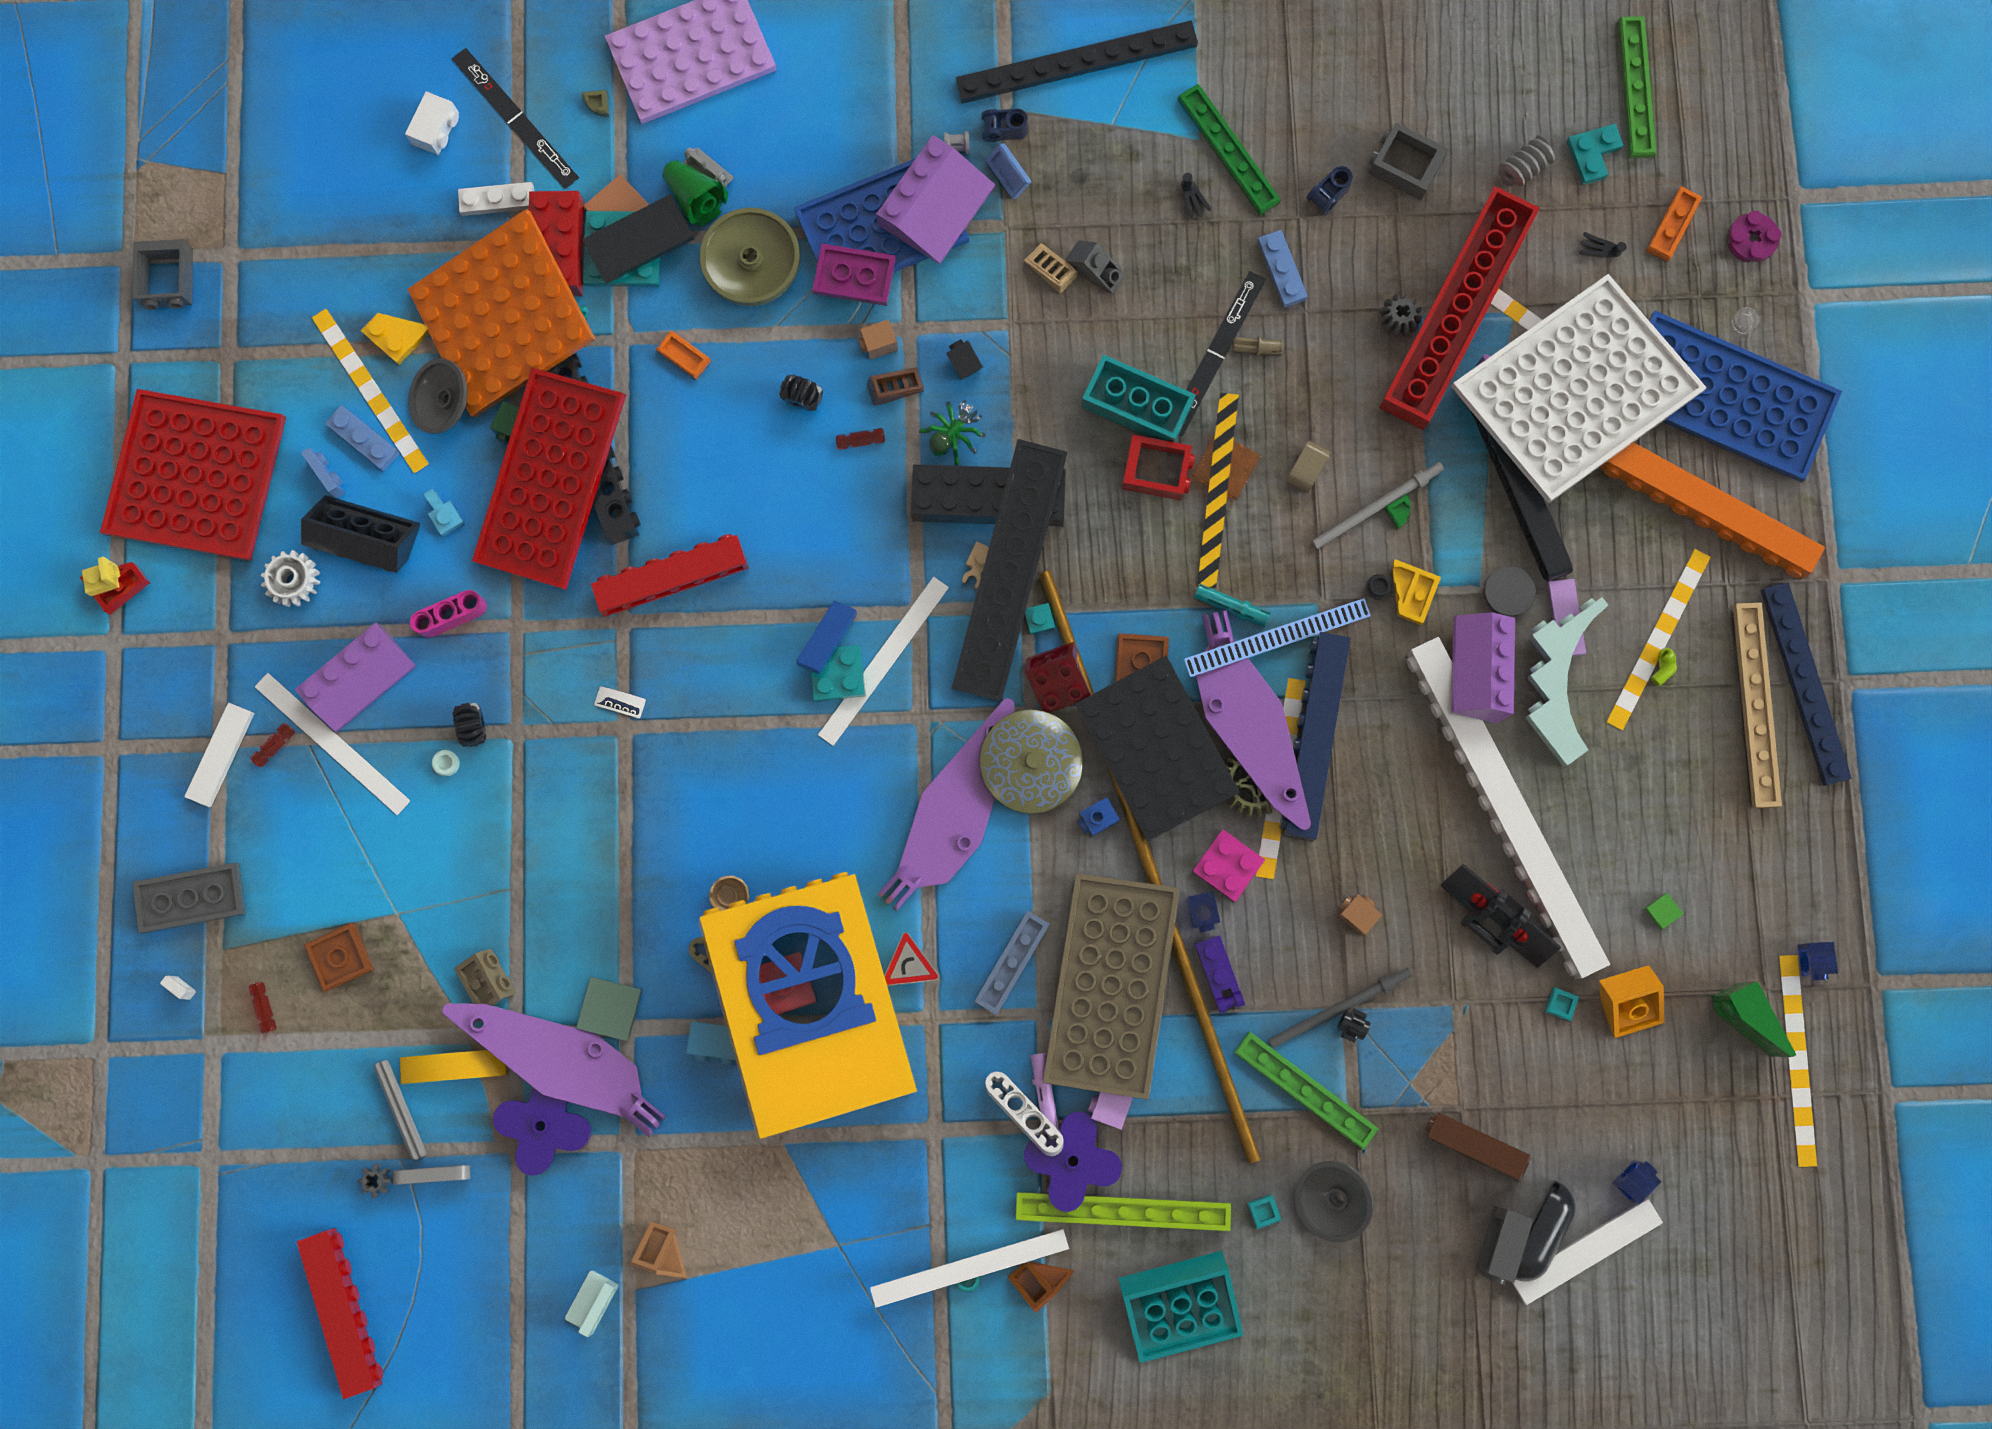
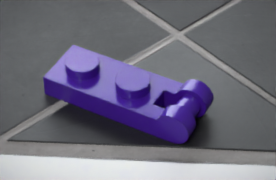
M1220 935L1194 944L1219 1013L1227 1012V1009L1233 1006L1237 1008L1244 1006L1243 996L1239 990ZM1230 988L1232 996L1223 998L1221 991Z

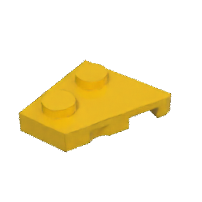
M1395 559L1392 563L1397 616L1422 625L1441 577Z

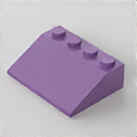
M932 135L876 213L878 226L940 265L995 188V184L953 147Z

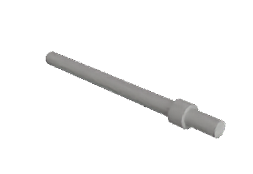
M1438 462L1424 472L1420 470L1412 475L1411 480L1312 540L1315 549L1322 547L1415 488H1422L1429 483L1431 478L1444 471L1443 465Z

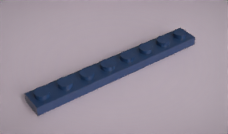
M1789 582L1764 588L1761 590V594L1822 784L1826 786L1852 779Z

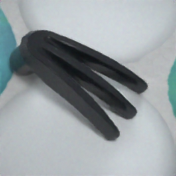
M1185 173L1181 187L1189 216L1192 219L1194 214L1189 197H1191L1200 216L1203 215V211L1195 195L1207 211L1210 212L1211 207L1193 182L1192 174Z
M1584 232V237L1597 244L1583 240L1580 244L1597 251L1580 250L1579 253L1592 257L1614 258L1619 257L1626 250L1627 246L1624 242L1615 244Z

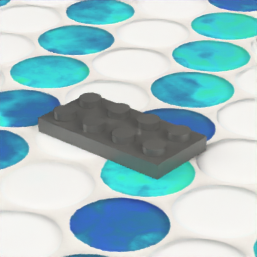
M239 863L132 882L138 933L140 934L246 915Z

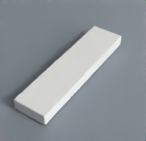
M228 702L184 797L208 807L212 806L255 713Z

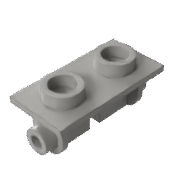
M689 147L685 151L686 160L683 163L720 182L725 187L734 179L731 174L698 147L694 149Z

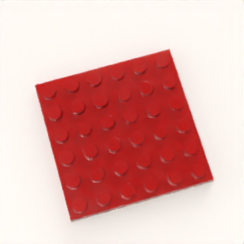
M137 389L100 533L106 536L251 561L286 417L278 413Z

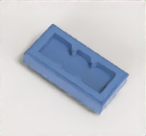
M1005 143L999 144L985 160L1012 199H1017L1032 183Z

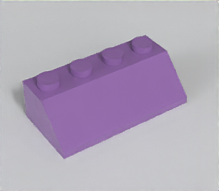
M1494 612L1457 615L1453 617L1451 713L1498 723L1514 714L1515 618Z
M374 623L295 688V690L310 709L335 732H338L413 670L416 665L387 630Z

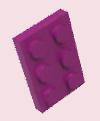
M821 244L812 289L813 294L887 306L896 257L895 255Z

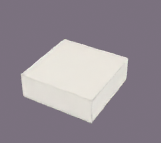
M165 976L160 982L161 985L179 999L190 1000L196 993V990L178 976Z

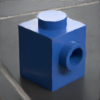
M1106 797L1079 813L1081 819L1077 822L1084 834L1089 832L1090 836L1094 837L1119 823L1120 819Z

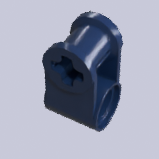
M989 109L981 113V119L984 121L982 139L985 141L1019 140L1028 134V118L1022 109ZM1014 122L1023 123L1018 127L1012 125Z
M1345 166L1336 167L1312 188L1306 199L1308 201L1312 200L1322 209L1321 213L1326 215L1349 191L1353 179L1351 170ZM1341 178L1346 183L1343 185L1337 184L1335 179Z

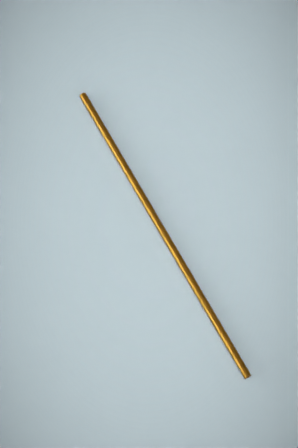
M1050 570L1044 571L1039 574V578L1063 645L1075 643L1078 650L1077 663L1092 695L1094 691ZM1108 768L1149 884L1163 886L1148 842ZM1175 923L1172 951L1248 1164L1261 1160L1180 931L1177 923Z

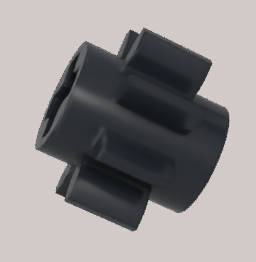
M1354 1008L1351 1013L1345 1011L1338 1023V1029L1343 1031L1341 1037L1354 1043L1357 1038L1363 1040L1371 1024L1365 1020L1367 1014Z

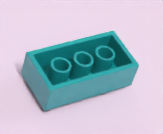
M1103 354L1082 398L1081 408L1149 438L1176 442L1192 408L1196 394Z

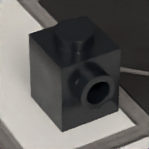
M960 339L949 346L950 351L946 354L961 380L984 368L968 340L963 342Z

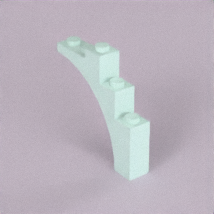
M1603 597L1596 602L1591 598L1580 606L1582 610L1580 614L1574 617L1571 613L1559 622L1562 627H1559L1554 620L1548 624L1542 621L1531 629L1534 634L1529 637L1547 663L1545 664L1542 660L1530 669L1533 674L1528 676L1527 679L1546 703L1543 704L1541 700L1528 709L1530 714L1525 718L1563 767L1569 765L1588 751V748L1577 732L1570 714L1567 680L1572 654L1582 633L1591 621L1608 606Z

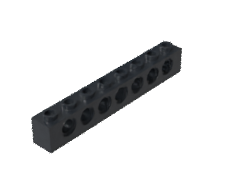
M577 353L572 354L546 371L560 376L571 373V379L588 383L586 376L580 375L579 368L582 367ZM612 446L610 447L605 463L606 467L602 472L593 501L605 537L611 546L640 535L637 527L641 526L636 511L631 512L629 504L633 503L629 491L622 488L620 481L624 480L620 467H615L612 458L616 456ZM614 486V491L610 495L603 494L606 487ZM623 509L620 517L612 518L614 510Z

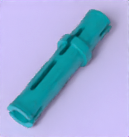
M1201 583L1194 596L1195 599L1239 616L1238 619L1242 621L1246 619L1264 628L1271 612L1251 605L1247 600L1243 602Z

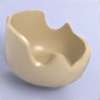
M725 875L718 878L709 890L711 906L713 908L719 907L720 911L727 910L731 903L745 900L747 904L749 901L748 886L741 878L734 875Z

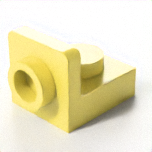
M104 556L98 558L99 565L82 570L85 593L89 596L119 588V568Z

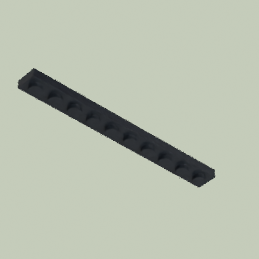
M1192 20L959 76L956 77V84L963 104L1195 48L1198 45V40Z

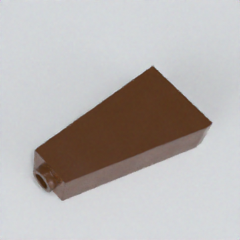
M1439 1112L1436 1118L1431 1116L1425 1130L1429 1132L1428 1138L1519 1183H1521L1531 1160L1530 1154Z

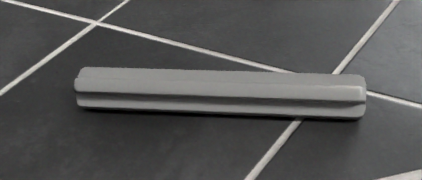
M380 1061L374 1065V1070L412 1160H418L426 1155V1150L389 1061Z

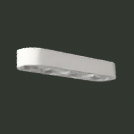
M993 1072L989 1074L985 1082L986 1091L989 1096L1045 1155L1056 1156L1063 1149V1136L1004 1073ZM992 1081H1003L1002 1088L1007 1093L1003 1100L1000 1099L1003 1097V1092L999 1088L993 1090ZM1019 1098L1023 1102V1106L1019 1110H1011L1008 1107L1009 1100ZM1030 1117H1037L1041 1121V1125L1039 1128L1031 1130L1026 1126V1120ZM1046 1127L1048 1128L1047 1130H1045L1047 1137L1051 1140L1054 1138L1057 1139V1147L1055 1148L1052 1145L1046 1147L1047 1140L1042 1135V1132Z

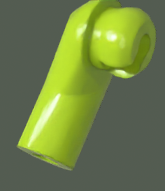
M1663 648L1659 652V670L1650 678L1658 687L1664 684L1677 670L1676 655L1670 648Z

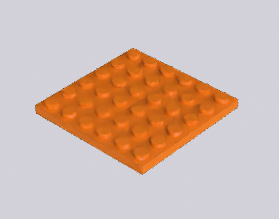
M527 209L408 288L441 358L453 361L464 373L468 390L466 408L471 417L476 418L525 386L531 368L548 371L595 340L533 215Z

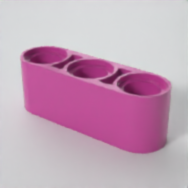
M466 590L415 612L410 618V626L419 635L431 638L483 615L487 608L486 601L475 591ZM471 599H477L476 606L468 609V602ZM448 609H453V615L449 619H444V613ZM429 619V626L421 630L420 625L422 621Z

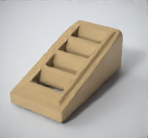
M1042 243L1024 260L1031 269L1059 294L1077 278L1078 271ZM1043 253L1045 256L1036 263L1034 260ZM1050 259L1052 262L1045 269L1041 267ZM1056 265L1058 268L1050 274L1049 271ZM1063 271L1065 274L1058 280L1056 277Z

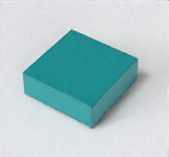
M1552 987L1544 1012L1569 1022L1572 1020L1579 996Z
M1272 1194L1247 1202L1256 1229L1282 1221Z

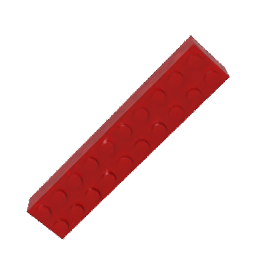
M1494 186L1379 406L1380 409L1424 431L1540 209L1539 207Z

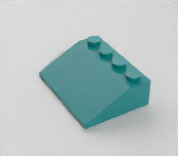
M1222 1251L1118 1278L1140 1363L1244 1336L1229 1268Z

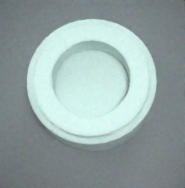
M449 750L437 752L432 759L433 770L442 776L455 774L460 766L458 756Z

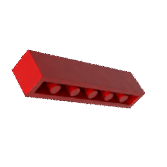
M726 534L719 537L716 542L710 544L708 542L699 543L692 550L686 552L683 550L675 551L668 558L662 560L659 558L651 559L645 562V566L639 568L627 567L621 570V574L615 576L604 575L597 578V582L591 583L600 613L607 617L749 569L738 536Z
M336 1228L296 1241L343 1400L383 1384L381 1380L383 1379V1370L381 1365L376 1363L375 1344L372 1337L368 1336L366 1330L367 1317L365 1312L360 1310L358 1303L360 1298L359 1290L351 1280L352 1267L342 1250L344 1247L342 1235L339 1232L337 1233Z

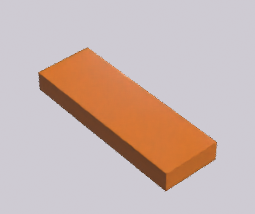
M1680 186L1646 251L1668 262L1703 197Z

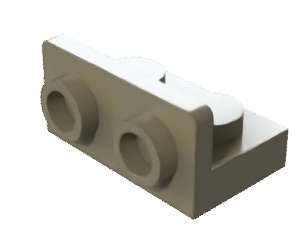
M492 949L475 953L454 968L473 1004L494 1006L501 1000L515 994L511 981L506 976L498 957Z

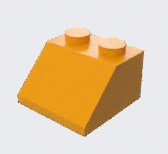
M1649 965L1599 980L1600 1001L1614 1038L1664 1023V986Z

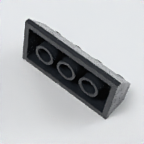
M325 495L301 519V545L397 573L409 559L420 523Z

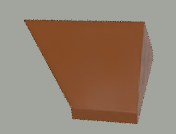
M1028 1261L1018 1266L1008 1278L1033 1311L1037 1313L1057 1294L1074 1270Z

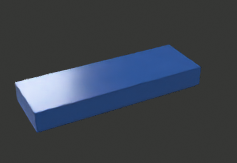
M833 601L796 660L797 665L820 675L856 617V609Z

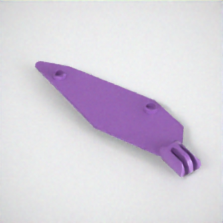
M1227 610L1222 611L1225 632L1222 630L1218 612L1212 613L1215 635L1212 634L1208 614L1202 615L1208 646L1204 652L1235 642ZM1248 658L1196 675L1206 720L1272 807L1301 830L1309 829L1311 821L1282 702ZM1292 791L1295 797L1288 798L1286 792Z
M1006 698L1000 703L923 791L898 871L877 894L881 898L898 879L901 883L885 900L889 905L906 886L909 890L893 907L896 912L917 888L948 883L981 845L994 798L986 789L981 778L979 768L980 750L988 734V729L992 728L1004 717L1014 713V702L1012 699Z
M449 1003L444 1005L442 1009L443 1014L544 1096L625 1117L648 1137L653 1132L644 1123L653 1129H657L660 1124L652 1115L660 1121L666 1118L663 1113L642 1097L637 1066L596 1033L487 1004ZM480 1021L483 1023V1026L479 1029L474 1028L475 1022Z

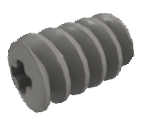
M1537 135L1535 139L1530 140L1521 150L1516 151L1513 156L1507 158L1505 162L1499 165V174L1507 185L1514 186L1516 184L1519 187H1523L1525 180H1532V174L1538 175L1540 169L1547 168V163H1553L1555 155L1548 141L1542 136Z

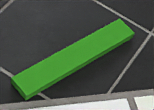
M1645 16L1620 17L1618 20L1629 158H1654L1656 155Z
M1250 1031L1233 1052L1360 1149L1364 1150L1378 1131V1127Z

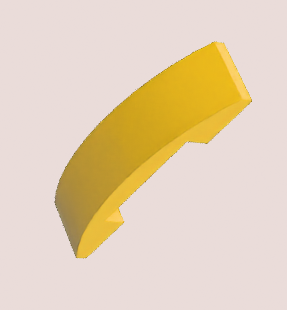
M488 1050L400 1057L401 1084L507 1075V1066Z

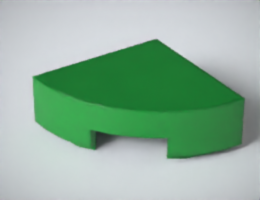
M1407 494L1384 508L1397 530L1405 524L1410 514V500Z

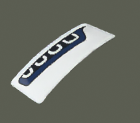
M601 686L594 705L640 718L646 700Z

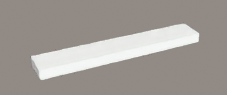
M1644 1199L1557 1251L1548 1270L1540 1278L1529 1282L1515 1280L1514 1283H1511L1523 1303L1528 1305L1661 1225L1663 1222L1650 1200Z

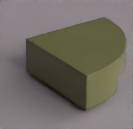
M606 90L582 92L586 106L593 113L600 116H610L608 93Z

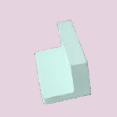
M593 1270L590 1271L565 1319L578 1326L580 1334L586 1337L591 1336L619 1284Z

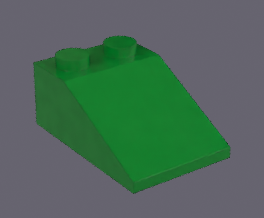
M1758 981L1737 983L1711 996L1714 1001L1712 1006L1715 1013L1771 1057L1796 1056Z

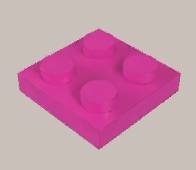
M1222 829L1192 872L1231 901L1236 902L1265 859Z

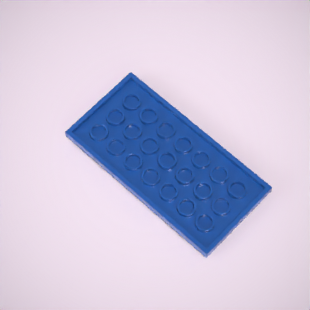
M1654 310L1649 322L1706 386V389L1662 422L1799 482L1806 480L1842 391Z

